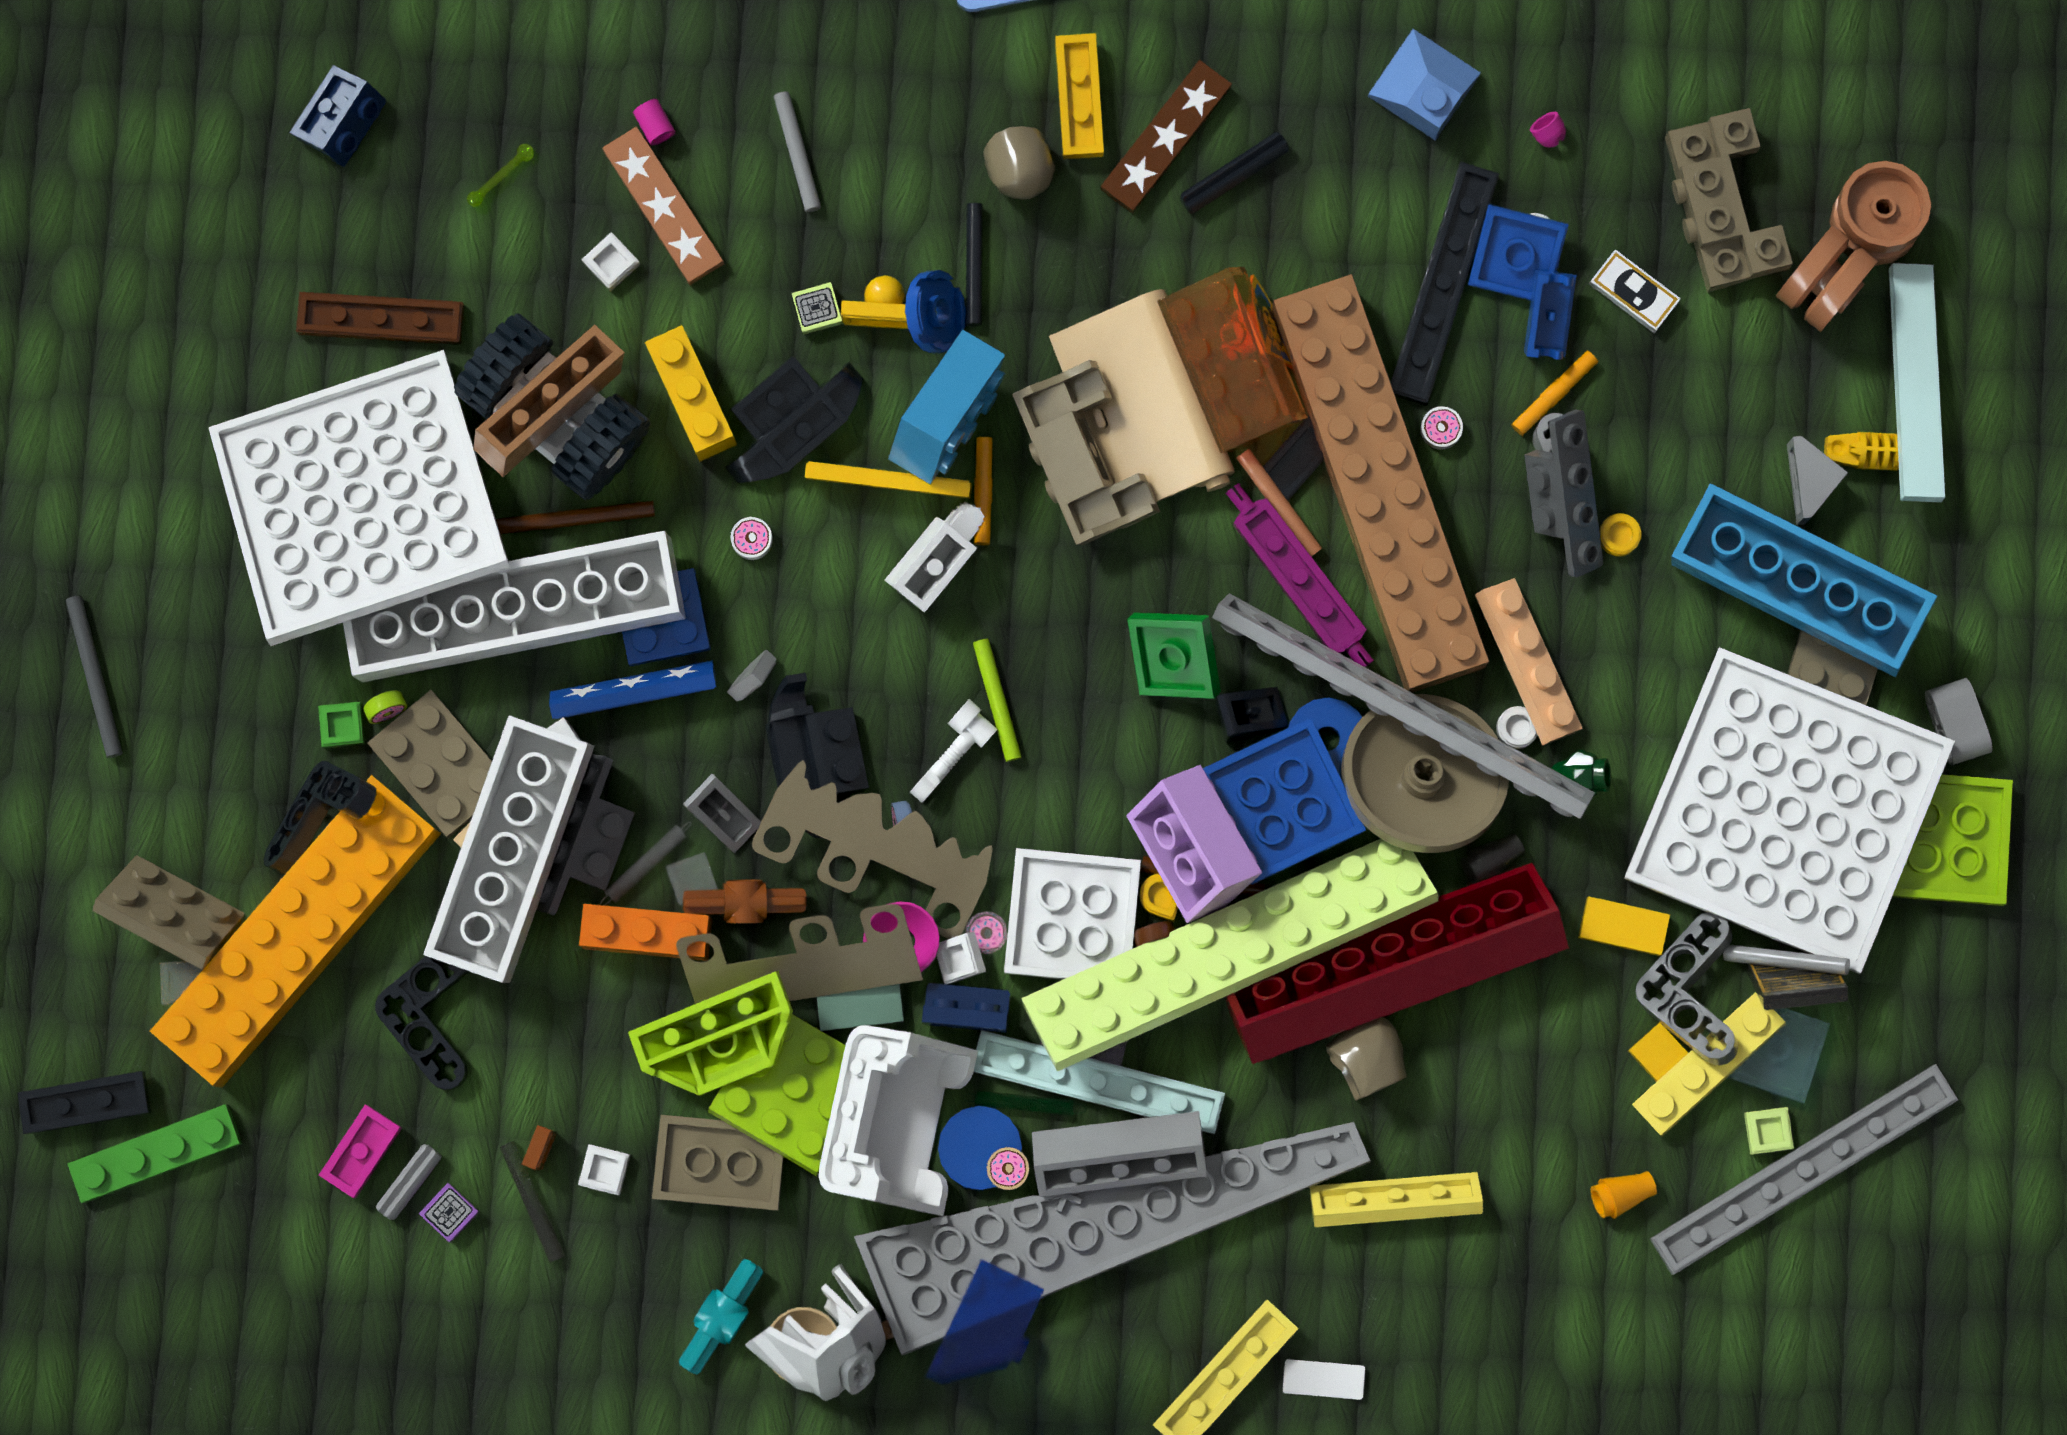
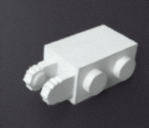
M960 503L959 506H956L957 509L953 510L945 521L936 517L884 580L924 613L977 549L969 541L979 530L978 527L982 526L985 516L980 510L981 508L975 507L976 505Z

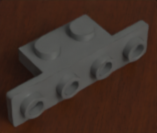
M1575 409L1550 420L1549 429L1553 453L1534 450L1524 456L1534 532L1564 539L1568 575L1577 578L1603 565L1585 413L1582 410Z
M596 754L591 755L536 909L539 912L550 915L556 914L569 878L606 891L634 816V812L600 799L613 763V759Z

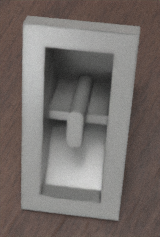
M1796 436L1788 442L1787 451L1796 525H1804L1816 513L1848 472L1804 437Z
M713 774L683 803L687 810L733 853L748 840L761 824V821Z

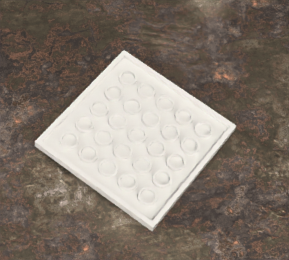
M444 350L208 427L263 630L270 646L510 567L477 455L473 450L474 445L459 397L454 393L455 382Z
M1719 647L1624 879L1705 912L1725 918L1727 921L1808 954L1849 958L1850 971L1861 974L1955 741Z

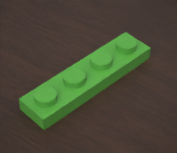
M225 1104L67 1164L80 1202L87 1203L242 1144L230 1107Z

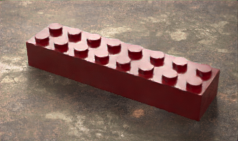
M1533 863L1439 896L1438 902L1227 995L1224 998L1251 1063L1255 1064L1301 1046L1312 1044L1339 1032L1353 1029L1356 1026L1380 1017L1391 1015L1418 1003L1432 1000L1435 997L1459 988L1470 986L1473 983L1497 974L1508 972L1516 967L1549 957L1569 947L1560 911Z

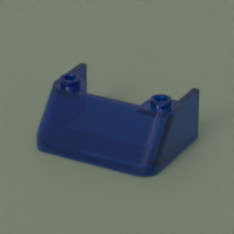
M981 1259L926 1378L939 1385H945L1006 1369L1011 1361L1019 1364L1030 1342V1338L1024 1336V1332L1044 1289Z

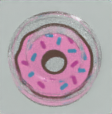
M988 911L977 913L967 923L966 933L975 932L982 954L995 953L1005 944L1007 927L1004 920L996 913Z

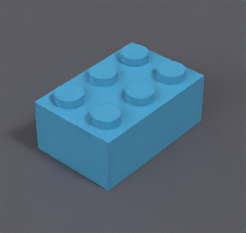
M962 330L902 416L888 460L929 484L933 482L939 471L946 474L957 457L958 453L955 451L959 444L963 443L966 445L977 428L978 423L975 421L980 413L986 415L998 396L995 392L1005 376V373L1000 370L1005 354Z

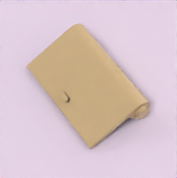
M1165 289L1154 290L1049 336L1062 372L1088 360L1096 361L1112 399L1084 412V415L1114 484L1137 473L1145 474L1156 502H1159L1192 487L1206 486L1207 491L1210 492L1231 483L1229 477L1235 473ZM1101 410H1103V412H1104V415H1105V417H1106L1108 426H1106V421H1105V419H1104V416H1103Z

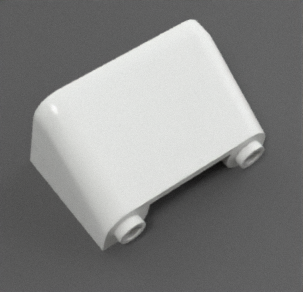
M867 1025L855 1028L846 1042L821 1157L819 1180L822 1187L829 1192L943 1216L948 1195V1185L942 1174L928 1170L945 1088L961 1089L967 1085L974 1072L978 1051L909 1032Z

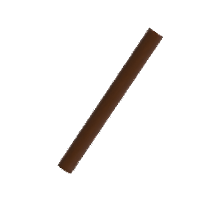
M652 500L496 518V522L501 535L655 517V507Z

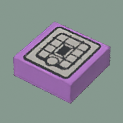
M447 1183L419 1215L451 1243L480 1211L456 1188Z

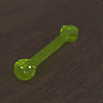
M521 144L517 149V155L478 191H472L468 194V204L472 207L481 205L483 197L518 164L533 158V148L529 144Z

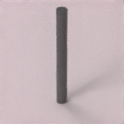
M82 596L70 597L66 599V604L107 758L122 755L123 752Z

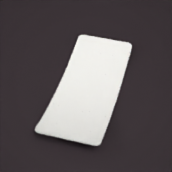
M1287 1359L1284 1367L1283 1392L1361 1400L1364 1390L1365 1367L1361 1365Z

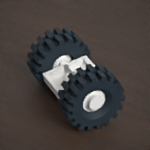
M521 314L511 315L505 323L502 322L496 327L493 334L490 333L485 338V342L481 347L478 346L473 352L474 356L464 365L465 370L459 373L457 377L458 382L454 385V393L487 420L556 359L550 354L551 347L553 346L552 339ZM597 393L535 449L554 464L552 466V474L583 500H589L595 494L600 493L603 487L613 480L617 472L619 473L624 468L623 465L627 460L633 457L635 449L643 442L642 438L648 433V427L651 425L650 419L616 393L612 397L609 396L605 399L601 394Z

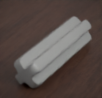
M427 1144L422 1145L377 1203L376 1209L386 1218L396 1219L441 1160L440 1153Z

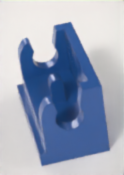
M1535 270L1524 347L1527 357L1539 358L1540 356H1549L1556 360H1562L1565 357L1576 275Z

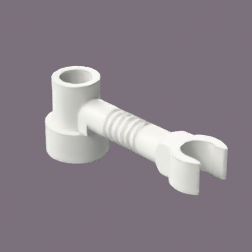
M970 699L947 723L960 735L910 791L921 803L974 743L982 748L997 730L994 725L979 713L982 709Z

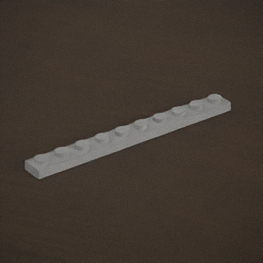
M1230 593L1218 604L1212 616L1213 619L1221 622L1220 625L1225 631L1236 636L1245 635L1256 641L1258 648L1265 653L1273 656L1281 655L1294 662L1293 666L1300 672L1310 676H1320L1329 681L1330 686L1338 693L1346 696L1353 694L1367 702V707L1373 712L1383 716L1391 715L1403 722V726L1408 731L1419 736L1428 735L1440 742L1441 748L1446 752L1470 758L1477 762V767L1483 772L1492 776H1503L1514 782V787L1521 793L1528 796L1537 795L1551 803V807L1556 812L1564 816L1571 817L1574 815L1580 819L1595 792Z

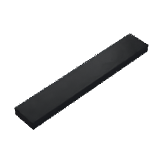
M1460 161L1390 383L1396 397L1427 406L1499 173Z

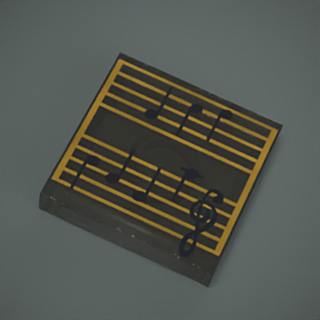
M1747 964L1748 976L1764 1010L1846 1002L1848 1000V986L1841 974Z

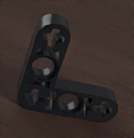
M327 761L319 762L308 775L268 845L263 859L264 865L284 876L306 851L330 807L354 819H360L370 810L376 797L375 786Z
M425 956L380 993L375 1003V1009L380 1020L430 1082L438 1088L454 1090L465 1082L468 1074L467 1065L425 1013L424 1009L470 971L450 965L448 968L454 971V974L448 978L444 968L435 963L434 958ZM426 968L436 970L439 975V984L431 992H424L417 985L416 979L418 974ZM391 996L397 1000L402 997L404 998L405 1003H403L401 1008L409 1018H412L415 1012L420 1017L410 1022L403 1029L402 1033L397 1029L398 1026L405 1024L396 1014L387 1016L385 1012L390 1007L387 1000ZM418 1027L428 1028L433 1035L431 1046L424 1051L415 1050L410 1043L411 1033ZM441 1044L445 1047L446 1051L439 1053V1056L444 1062L448 1064L456 1062L458 1066L454 1070L456 1076L454 1081L447 1078L440 1081L438 1075L441 1073V1068L435 1060L431 1059L428 1065L423 1061V1059L434 1055Z

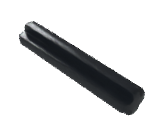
M1279 132L1271 134L1184 191L1180 195L1183 206L1190 214L1197 212L1287 153L1289 148L1287 141Z

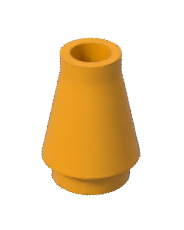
M1648 1171L1634 1175L1599 1179L1598 1184L1592 1186L1590 1190L1593 1204L1600 1217L1606 1218L1611 1216L1613 1219L1645 1199L1657 1194L1655 1181Z

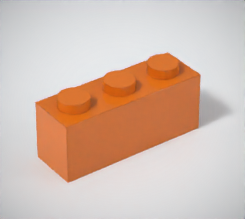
M583 904L579 946L587 950L680 958L676 947L677 941L683 937L711 934L712 918L709 915ZM703 941L693 942L687 948V955L693 960L708 961L710 944Z

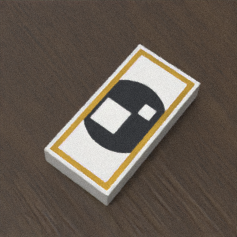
M1614 250L1589 283V285L1653 333L1657 331L1681 299L1617 250Z

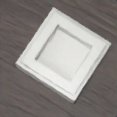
M612 232L581 259L583 264L610 292L640 265L637 258Z
M975 932L965 933L939 942L936 956L945 984L955 983L986 972Z
M589 1144L578 1185L620 1196L630 1154Z

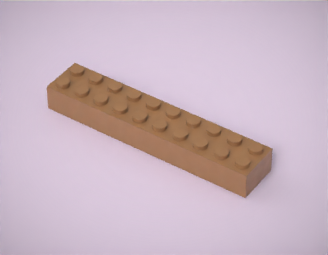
M1352 274L1273 300L1272 311L1292 364V372L1307 414L1312 421L1316 439L1324 456V463L1404 689L1413 693L1484 669L1489 662Z

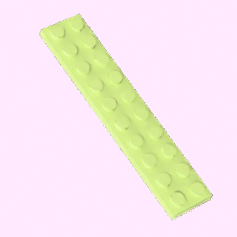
M1379 839L1170 932L1169 937L1140 945L1023 997V1006L1058 1072L1438 902V893L1413 851L1401 849Z

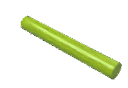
M989 639L975 641L973 646L1005 761L1010 762L1020 759L1022 756Z

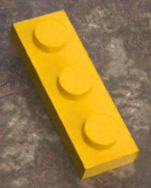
M1096 33L1055 36L1063 159L1104 157Z

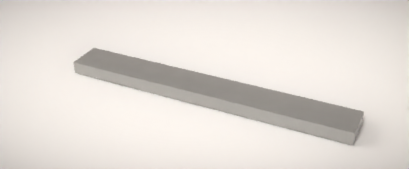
M1934 1064L1649 1239L1671 1275H1674L1958 1101V1098L1937 1065Z

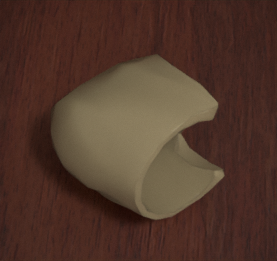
M1024 126L1009 127L996 133L989 140L983 151L985 167L990 180L1001 194L1013 199L1026 200L1039 195L1050 186L1055 165L1050 155L1049 145L1044 141L1043 134L1038 129Z
M1384 1017L1361 1024L1353 1029L1342 1031L1326 1045L1330 1061L1342 1071L1356 1101L1407 1077L1403 1047L1398 1032L1391 1022Z

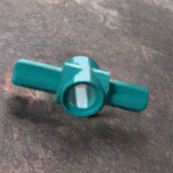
M743 1259L723 1291L719 1289L711 1291L693 1320L695 1322L694 1325L699 1329L679 1359V1364L693 1374H700L719 1343L730 1344L749 1314L748 1308L744 1304L763 1275V1269L748 1259Z

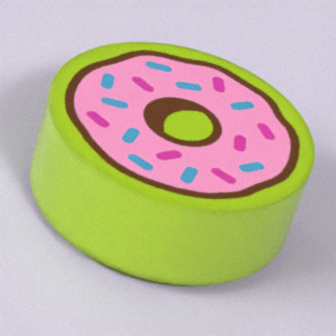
M391 690L370 699L364 705L363 710L370 724H379L403 713L407 708V704L400 691Z

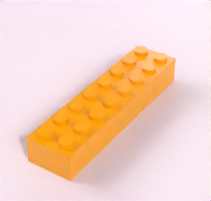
M371 775L366 781L376 788V797L370 810L360 819H354L340 811L150 1030L155 1037L212 1086L222 1088L441 835L438 830L374 776Z

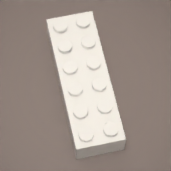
M508 716L423 955L501 983L511 982L594 745Z

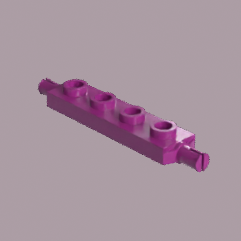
M1240 483L1235 485L1233 489L1231 488L1226 495L1240 511L1233 526L1320 641L1340 654L1347 652L1354 662L1365 668L1369 666L1374 659L1371 658L1359 642L1367 629L1268 499L1258 500L1253 503Z

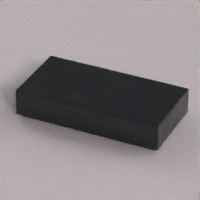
M1309 415L1263 466L1287 501L1324 461L1322 450H1320Z

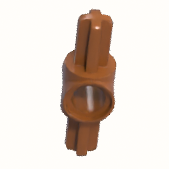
M753 879L726 880V883H723V889L686 890L683 893L684 913L698 915L723 914L724 921L726 920V923H762L766 920L767 913H803L806 910L807 904L806 892L803 888H766V883L763 880Z

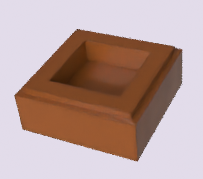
M537 1125L522 1165L538 1171L543 1170L556 1138V1132Z

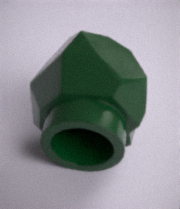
M1580 749L1572 753L1566 760L1557 762L1551 768L1595 792L1594 796L1598 792H1608L1610 790L1611 767L1608 758L1598 759L1596 754Z

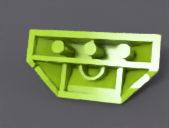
M775 971L631 1030L628 1034L642 1072L656 1076L696 1095H704L775 1066L793 1010L779 971Z

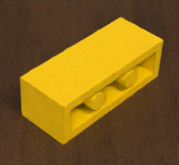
M683 326L676 327L646 341V347L699 462L736 446L732 431Z

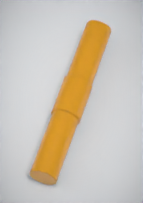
M1586 351L1511 424L1513 429L1523 436L1598 363L1597 358L1591 352Z
M991 437L976 438L974 504L976 505L975 507L981 508L980 510L985 516L982 526L978 527L979 530L974 535V544L990 545L993 482V438Z

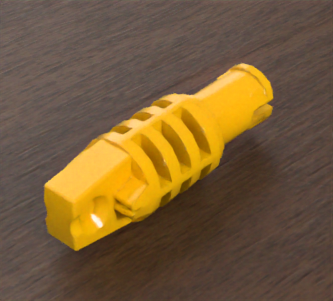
M1857 432L1830 435L1825 438L1824 454L1838 465L1856 469L1895 471L1899 469L1897 434Z

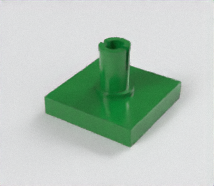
M1134 612L1127 619L1140 695L1214 699L1221 692L1209 615Z

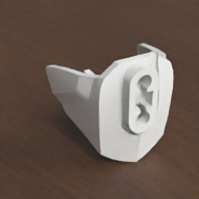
M842 1264L837 1265L831 1271L858 1312L857 1314L825 1284L821 1287L822 1292L828 1298L824 1310L839 1323L836 1330L830 1335L825 1336L806 1332L789 1315L785 1318L782 1332L773 1327H768L746 1343V1347L795 1388L814 1393L824 1401L839 1396L845 1389L851 1395H855L863 1390L874 1377V1363L885 1346V1333L875 1308L858 1290Z

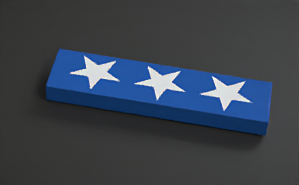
M713 660L550 691L549 707L552 719L714 689L716 687V674Z

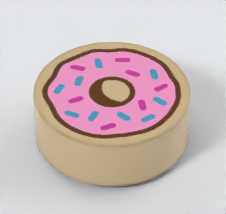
M1005 1147L991 1155L987 1163V1174L991 1182L998 1188L1013 1190L1020 1187L1026 1181L1029 1174V1164L1022 1152L1015 1148Z

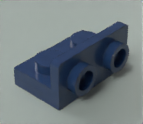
M333 65L289 133L297 140L326 154L335 163L344 167L357 150L358 145L375 119L379 116L380 111L386 104V98L367 81Z
M929 983L926 988L925 1005H923L922 1024L1006 1033L1010 993L1007 990Z

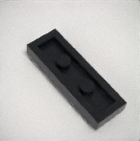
M144 1071L17 1093L23 1134L26 1135L151 1113L146 1073Z

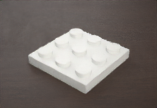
M1016 848L1004 974L1064 980L1133 949L1141 860Z

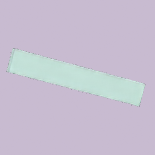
M1893 263L1889 268L1900 501L1942 502L1945 498L1933 265Z
M981 1030L976 1049L978 1053L974 1068L975 1073L1145 1117L1199 1111L1202 1131L1215 1134L1225 1095L1223 1092L1091 1058L1084 1059L1057 1072L1044 1046Z

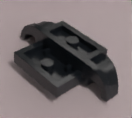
M791 356L730 408V411L756 441L750 445L747 451L725 466L727 471L738 483L769 479L787 473L849 420L848 418L857 403L863 378L848 361L830 380L818 386L797 359Z
M806 673L786 675L773 697L769 710L768 724L765 725L777 787L781 785L796 765L804 760L806 765L804 778L808 780L811 790L818 789L831 782L836 785L837 795L868 789L869 785L853 707L814 713L813 706L806 705ZM805 830L807 834L813 836L814 838H821L820 836Z

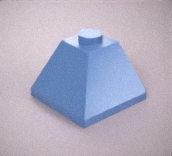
M1412 29L1369 92L1368 97L1436 141L1481 73Z

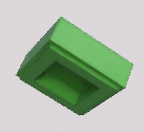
M361 702L318 706L321 746L323 748L365 744Z

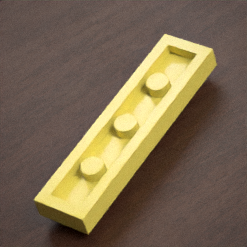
M1757 991L1723 1021L1733 1031L1738 1043V1052L1732 1061L1721 1066L1712 1065L1695 1051L1691 1050L1632 1104L1661 1137L1786 1025V1022ZM1710 1034L1706 1037L1712 1050L1718 1048L1722 1051L1726 1048L1724 1037L1721 1040H1716Z
M1477 1172L1314 1185L1310 1187L1314 1227L1483 1214V1199Z
M1266 1300L1154 1422L1153 1426L1163 1435H1202L1299 1328L1270 1301Z

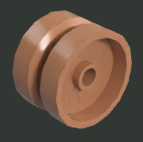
M1889 161L1867 163L1853 172L1834 202L1830 217V226L1834 225L1849 237V245L1844 250V253L1851 256L1855 250L1864 248L1879 260L1876 265L1893 263L1906 255L1929 221L1931 201L1928 188L1917 173L1899 163Z
M1834 225L1830 227L1775 296L1789 308L1793 309L1799 307L1807 296L1813 292L1817 297L1805 311L1804 319L1820 332L1837 312L1841 314L1865 285L1862 282L1879 261L1864 248L1855 250L1846 262L1841 265L1836 260L1848 247L1849 237Z

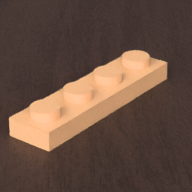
M1515 578L1488 587L1475 594L1542 745L1583 729Z

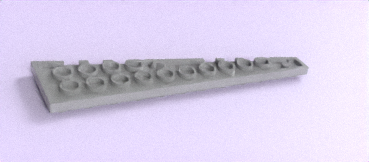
M1354 1122L1205 1157L1207 1176L1045 1197L1032 1195L989 1207L984 1206L959 1214L945 1215L911 1225H901L854 1236L900 1353L903 1356L1370 1163L1369 1156Z

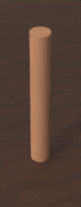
M1250 448L1239 455L1236 459L1310 556L1322 549L1320 544Z

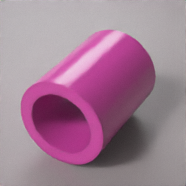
M658 99L649 100L633 111L650 145L660 144L675 134V130Z

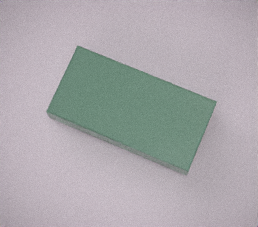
M900 984L817 997L820 1031L904 1022Z

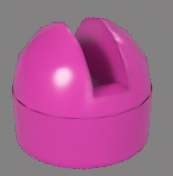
M1550 112L1543 115L1530 127V132L1536 141L1547 148L1557 146L1558 140L1563 141L1566 137V127L1558 112Z

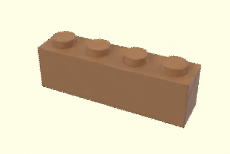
M596 325L592 326L476 429L473 450L504 477L621 373L625 352Z

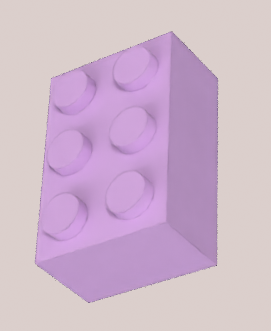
M1201 765L1161 780L1126 815L1187 923L1225 908L1262 873L1255 855L1247 847L1236 827L1233 817L1228 814L1216 793L1213 782L1207 777Z

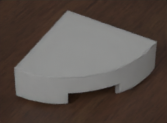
M766 649L738 676L727 693L737 702L743 700L765 682L777 659Z

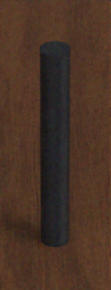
M968 203L966 217V325L973 327L982 325L983 204Z

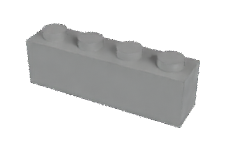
M1199 1111L1032 1132L1033 1162L1039 1197L1207 1176L1205 1147Z

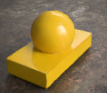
M884 275L872 279L865 289V302L842 300L841 318L844 325L908 329L905 314L906 304H903L905 299L904 288L894 277Z

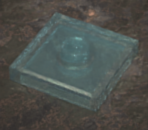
M1767 1002L1786 1022V1025L1727 1078L1803 1104L1805 1103L1830 1023Z

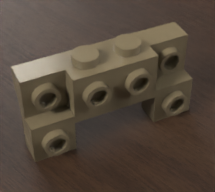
M1750 108L1710 117L1708 122L1668 131L1665 140L1676 180L1672 181L1673 194L1677 204L1683 203L1687 219H1683L1684 234L1688 243L1694 242L1707 292L1727 288L1757 277L1789 270L1793 263L1782 225L1750 232L1730 159L1757 153L1761 147Z
M1088 360L1065 372L1029 385L1012 394L1032 440V443H1029L1031 455L1037 465L1043 466L1048 480L1045 481L1047 493L1055 504L1059 503L1076 545H1085L1119 528L1125 529L1160 512L1145 474L1137 473L1116 484L1113 483L1093 437L1084 412L1112 399L1096 361Z

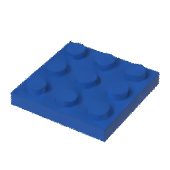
M1311 717L1203 768L1207 777L1213 782L1216 793L1228 814L1233 817L1236 827L1247 847L1255 855L1257 864L1262 871L1251 885L1366 831L1363 823L1359 820L1351 806L1346 788Z

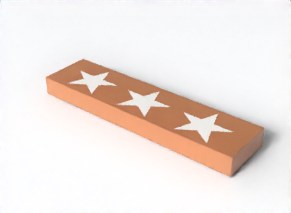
M637 126L602 147L608 160L689 285L724 264L719 253Z

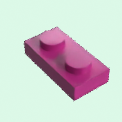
M365 1104L319 1176L356 1199L402 1127Z

